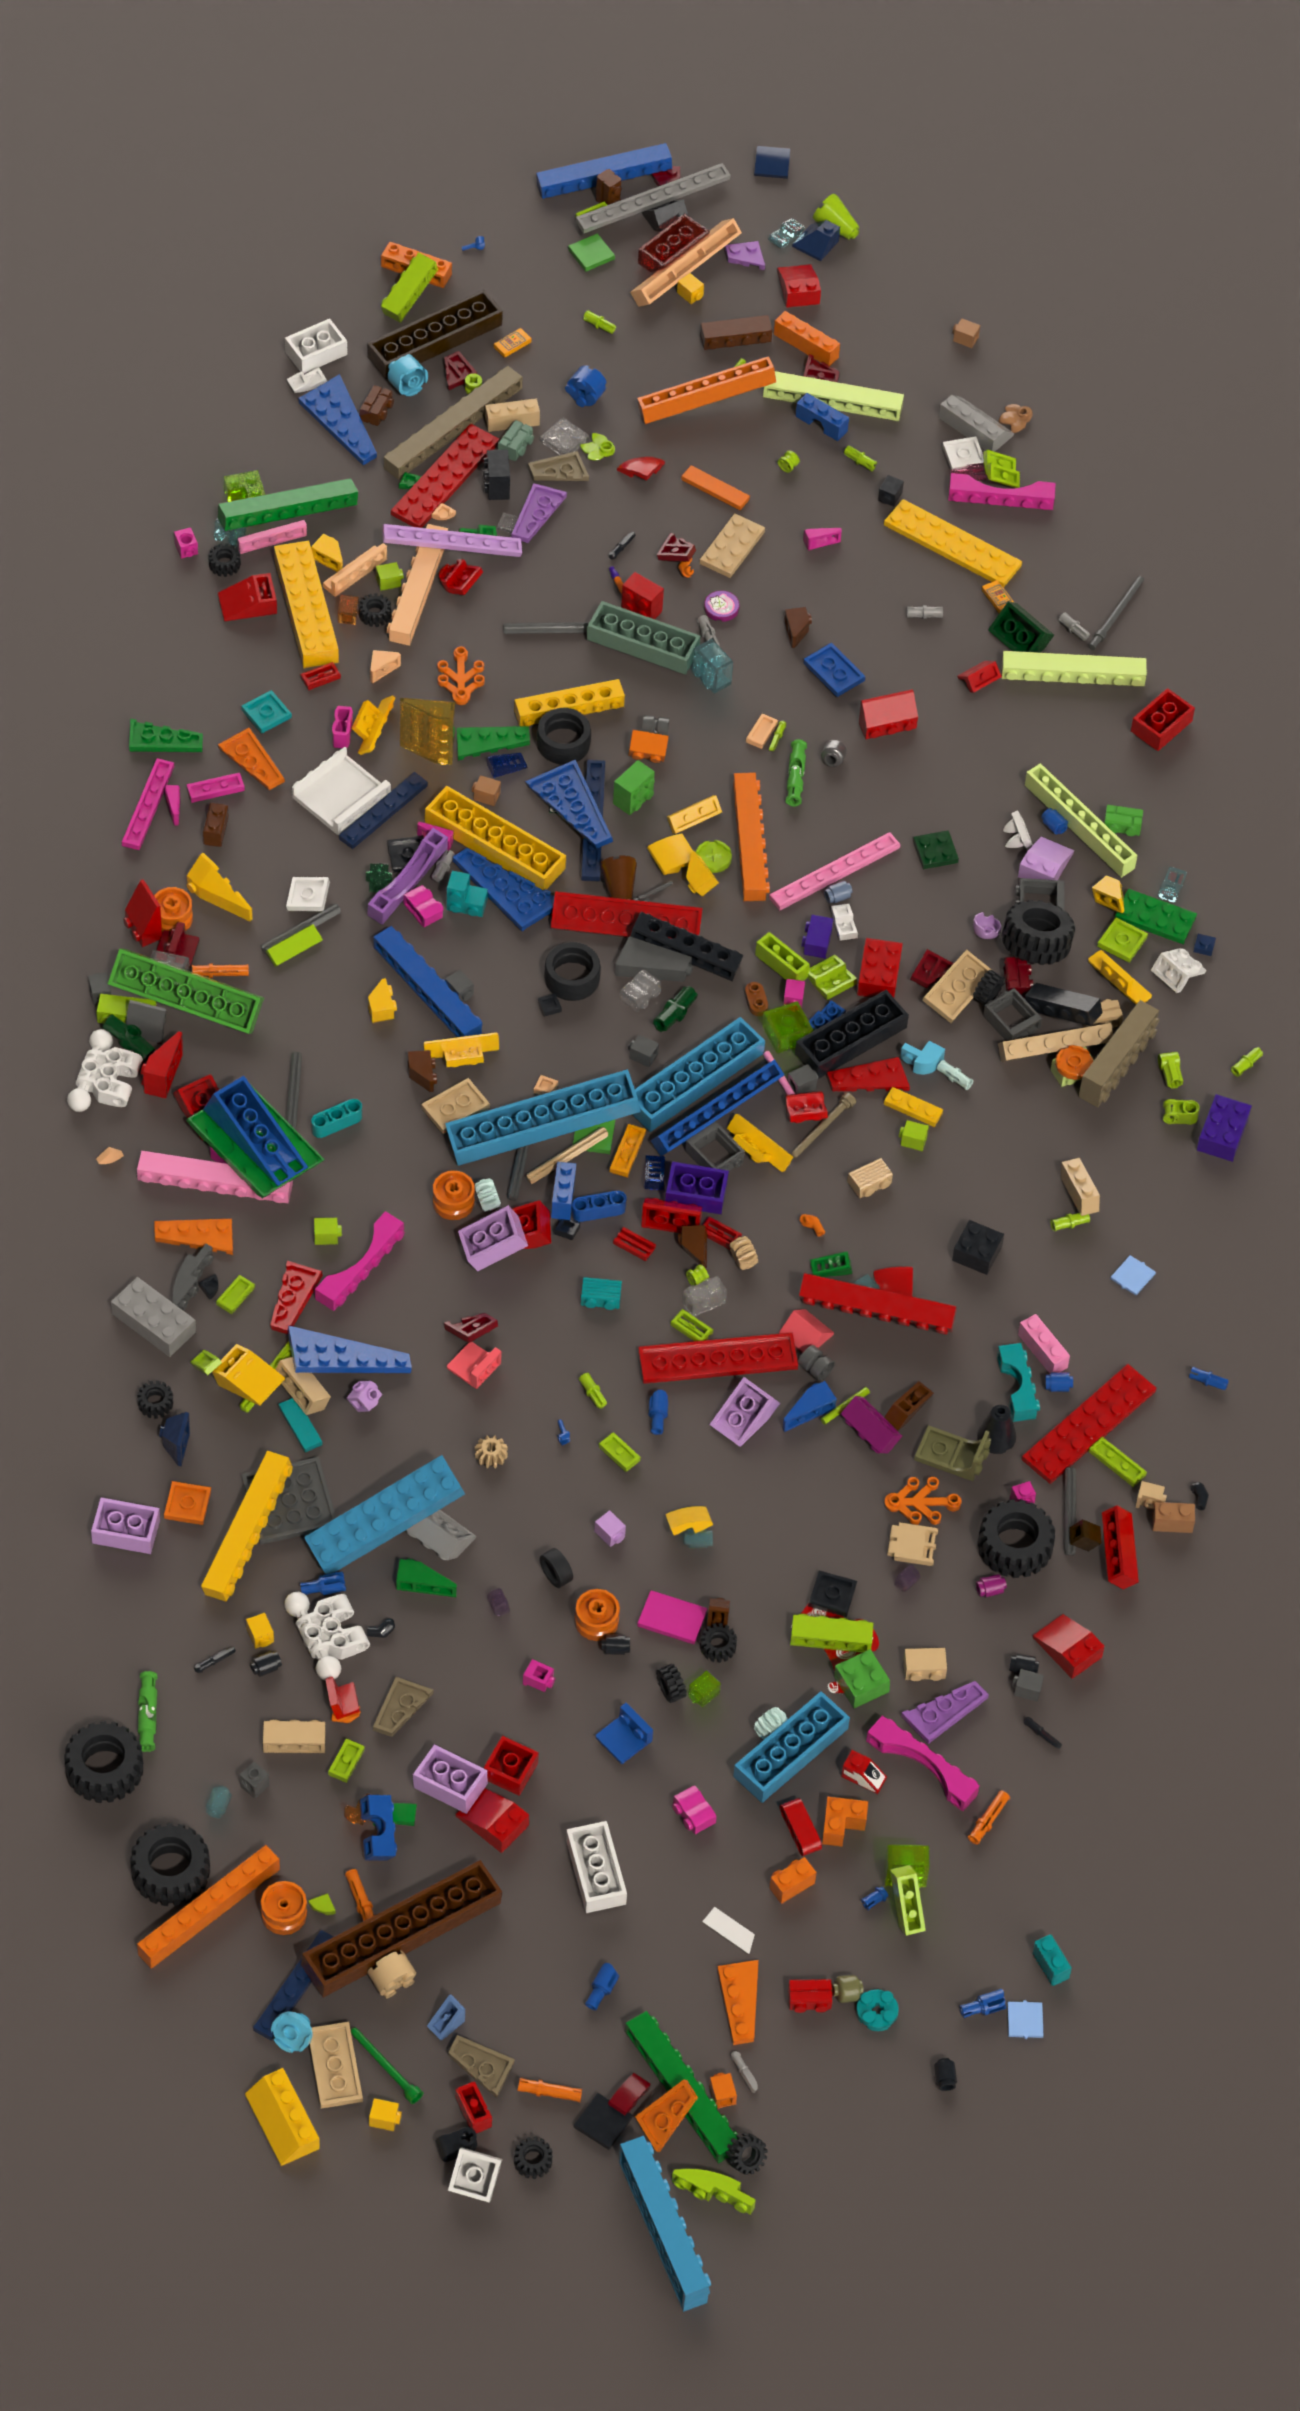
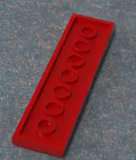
M470 424L391 509V515L412 527L422 528L431 519L435 509L441 503L444 504L483 462V458L487 457V450H494L497 447L499 438Z
M555 891L551 929L629 938L640 912H643L662 921H667L676 927L684 928L690 933L700 935L703 908Z
M793 1332L638 1347L643 1384L798 1370Z
M1127 1364L1022 1456V1461L1049 1484L1053 1483L1065 1472L1067 1467H1071L1086 1454L1093 1444L1101 1437L1104 1438L1156 1392L1157 1387Z

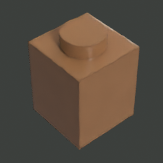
M962 318L953 328V341L973 348L979 338L980 325Z
M480 775L478 782H474L472 787L474 800L495 806L501 793V781Z

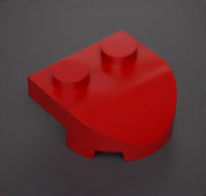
M458 559L456 564L451 566L446 564L440 570L439 577L445 591L452 594L465 595L481 576L483 570L479 566L467 565L465 559Z

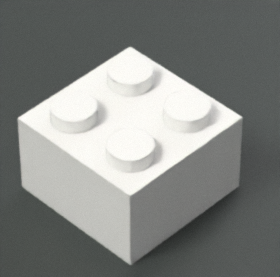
M461 2147L448 2191L490 2202L502 2159Z

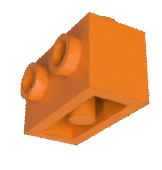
M633 730L628 756H632L633 759L642 760L643 758L650 759L654 763L664 762L669 736Z
M805 1857L800 1860L796 1859L784 1870L780 1869L772 1874L769 1889L782 1904L814 1885L817 1872Z

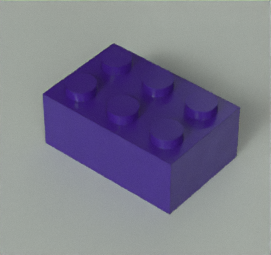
M1216 1094L1199 1137L1197 1151L1233 1162L1249 1120L1252 1105Z
M672 1161L665 1201L695 1204L703 1207L702 1212L722 1215L729 1171Z

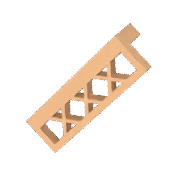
M384 543L378 547L374 545L324 581L323 588L336 597L375 569L376 566L386 561L387 546Z

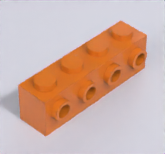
M388 243L381 255V267L402 274L409 267L412 258L421 253L436 261L438 271L429 284L441 288L445 287L452 275L451 262L400 244Z
M786 311L775 320L774 335L807 355H813L814 359L819 362H825L829 367L839 358L840 343L835 339L830 338Z

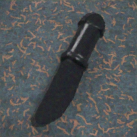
M635 532L627 534L609 552L610 559L617 558V555L636 536Z
M235 1647L225 1648L212 1657L209 1656L203 1662L197 1663L194 1667L195 1672L202 1673L203 1670L236 1652Z
M1030 1717L1024 1718V1724L1031 1728L1036 1735L1042 1736L1056 1748H1061L1062 1744L1045 1731L1044 1727H1041Z

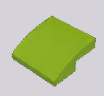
M988 449L984 451V467L988 479L1010 487L1020 488V472L1016 471V458Z
M836 955L809 968L808 979L827 1000L858 984L857 978L846 969V963Z

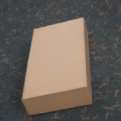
M761 714L747 736L746 743L762 749L778 725V720Z

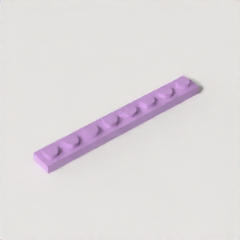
M384 524L382 527L383 543L521 557L522 555L520 538Z

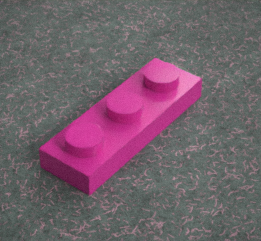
M239 772L187 784V791L191 803L242 792L245 791V786Z

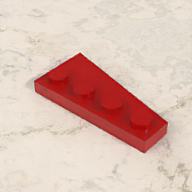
M899 1057L827 1072L826 1076L832 1091H857V1089H865L867 1091L885 1089V1091H890L892 1087L903 1089V1091H910V1085Z
M287 1261L286 1272L282 1278V1287L278 1294V1302L275 1305L270 1324L271 1330L288 1335V1325L294 1327L323 1276L322 1271Z

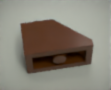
M806 607L785 609L784 623L791 648H795L809 632V624H812L811 614H808Z
M705 1225L682 1226V1233L678 1235L679 1245L683 1246L684 1251L693 1260L707 1268V1230Z
M710 1598L707 1626L712 1628V1624L716 1623V1626L719 1627V1623H722L723 1628L728 1625L730 1601L723 1598Z

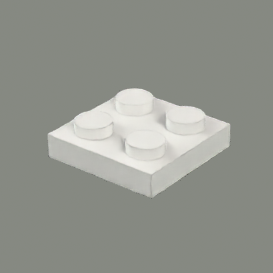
M976 436L943 442L942 447L952 473L984 467L983 453Z
M293 877L286 905L287 910L324 911L330 884L329 878Z

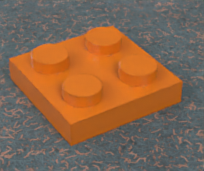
M172 1481L164 1519L203 1525L210 1500L211 1487Z

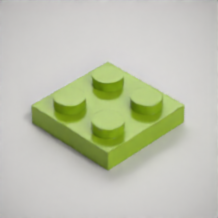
M1115 918L1098 941L1097 947L1130 963L1146 941L1148 933Z

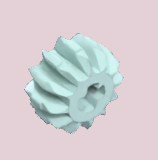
M482 1179L475 1183V1190L484 1211H491L500 1206L501 1202L492 1179Z
M773 1707L758 1718V1721L755 1722L754 1730L764 1740L786 1722L788 1718L779 1708Z

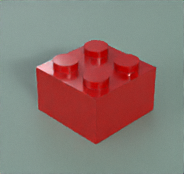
M634 572L622 585L621 608L656 619L663 611L664 588Z
M502 1736L484 1766V1769L487 1770L488 1782L520 1796L538 1765L539 1752Z

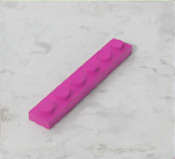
M156 759L122 840V846L140 850L165 791V786L168 784L173 772L174 762Z

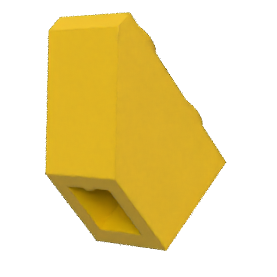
M386 978L382 979L368 996V1010L372 1023L394 1019V1011H397L396 1001L391 998L393 996L392 987L387 984Z

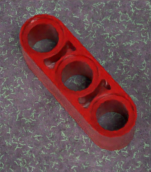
M797 1798L780 1804L782 1817L801 1856L822 1850L821 1840L802 1800Z

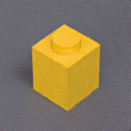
M689 273L678 281L677 293L692 304L703 297L704 284Z
M265 1613L246 1619V1629L255 1649L267 1647L274 1642V1632Z
M374 2098L369 2116V2126L394 2131L396 2124H400L402 2112L399 2111V2103Z

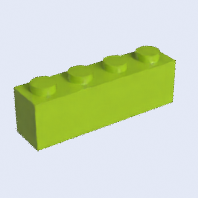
M421 253L412 258L407 270L402 272L400 280L392 286L390 294L381 303L382 311L386 316L399 323L402 322L438 271L436 261Z
M806 1614L793 1615L790 1645L863 1653L871 1649L874 1623L866 1620L852 1621L846 1618L832 1619L826 1616L813 1617Z

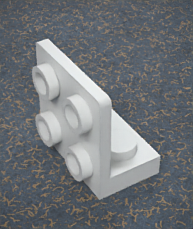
M1178 948L1162 952L1151 971L1176 993H1179L1190 977L1205 974L1206 969L1202 967L1199 961L1194 960L1185 949Z

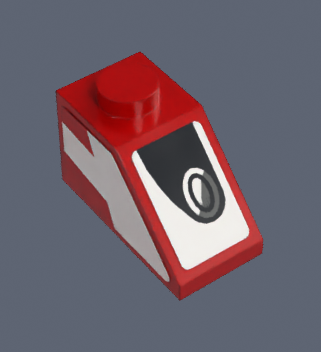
M851 1750L843 1765L841 1777L878 1794L887 1776L871 1758Z

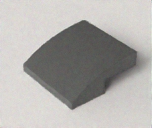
M130 1000L126 1024L137 1026L145 1040L162 1044L164 1025L166 1023V1009Z

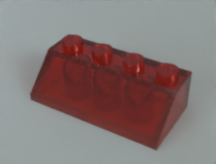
M684 213L639 248L638 264L650 272L662 270L706 237L710 231Z

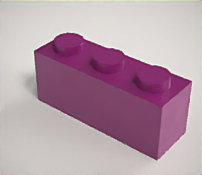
M855 1396L841 1413L845 1418L844 1421L849 1426L854 1427L858 1431L857 1434L863 1440H867L871 1444L870 1447L878 1454H888L902 1438V1435L864 1397Z

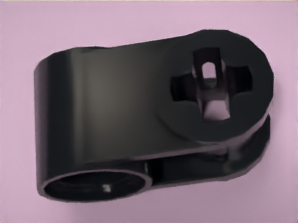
M466 2127L438 2137L435 2143L442 2161L449 2162L456 2159L461 2147L475 2151L477 2148L475 2130Z

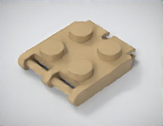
M900 1522L899 1526L892 1525L887 1555L894 1557V1561L932 1566L934 1564L932 1559L933 1550L936 1549V1544H934L935 1536L938 1534V1529Z

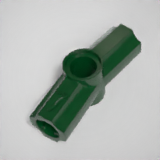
M684 986L674 999L667 1001L663 1011L653 1021L656 1030L659 1032L667 1031L676 1021L681 1022L684 1019L688 1008L698 996L694 988Z
M113 1014L105 1021L103 1029L118 1038L119 1044L123 1048L133 1050L141 1055L143 1061L147 1062L149 1056L156 1051L141 1036L142 1032L137 1026L127 1025Z

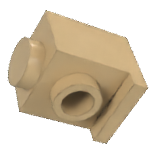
M1142 1481L1136 1508L1142 1505L1148 1509H1154L1155 1502H1166L1167 1495L1163 1494L1165 1487Z

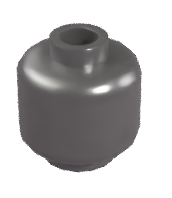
M838 740L828 741L821 753L822 761L831 767L842 764L847 753L845 745Z

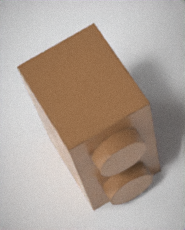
M1155 1502L1152 1514L1153 1531L1192 1533L1195 1524V1504Z

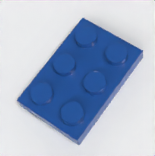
M833 643L804 658L803 664L836 697L865 681V675Z

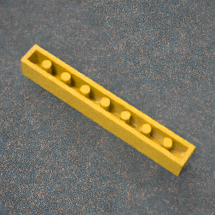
M270 1451L266 1452L201 1585L205 1595L227 1602L229 1596L233 1595L235 1584L243 1574V1567L250 1560L254 1545L259 1542L260 1532L262 1528L266 1527L270 1512L275 1509L276 1499L283 1492L287 1477H290L292 1474L293 1466L289 1457Z

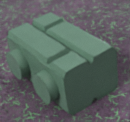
M515 420L498 443V450H508L509 459L517 461L519 456L525 454L526 446L528 444L531 445L534 440L533 428Z

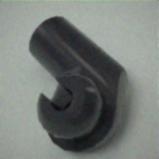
M1192 1483L1190 1490L1193 1494L1197 1493L1198 1495L1196 1508L1203 1511L1206 1508L1209 1494L1203 1483Z
M387 1618L379 1627L368 1626L367 1636L387 1637L395 1628L394 1620Z

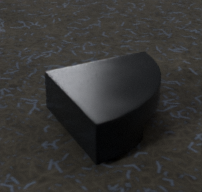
M216 1274L199 1282V1287L209 1300L216 1295L219 1288Z

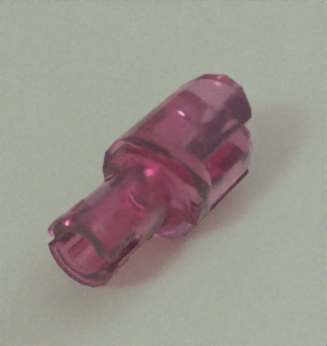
M984 463L967 464L962 469H950V477L951 473L969 475L977 481L989 480L985 472Z

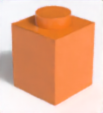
M718 2073L710 2077L709 2088L717 2109L736 2105L737 2094L731 2073Z

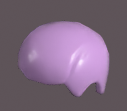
M983 912L975 915L973 929L978 937L994 939L1000 934L1001 923L993 915L986 917Z

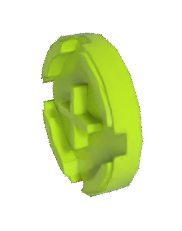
M714 840V842L705 841L696 849V853L703 859L712 873L722 872L731 864V849L719 840Z

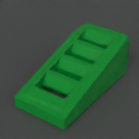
M848 1251L810 1259L812 1273L815 1276L830 1277L853 1274ZM818 1264H821V1271H818ZM825 1264H829L830 1269H826Z

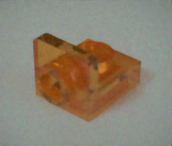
M360 1800L357 1803L356 1809L346 1805L344 1814L347 1820L354 1824L363 1825L366 1820L361 1819Z

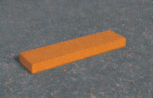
M692 465L681 477L682 481L738 510H741L750 500V495Z

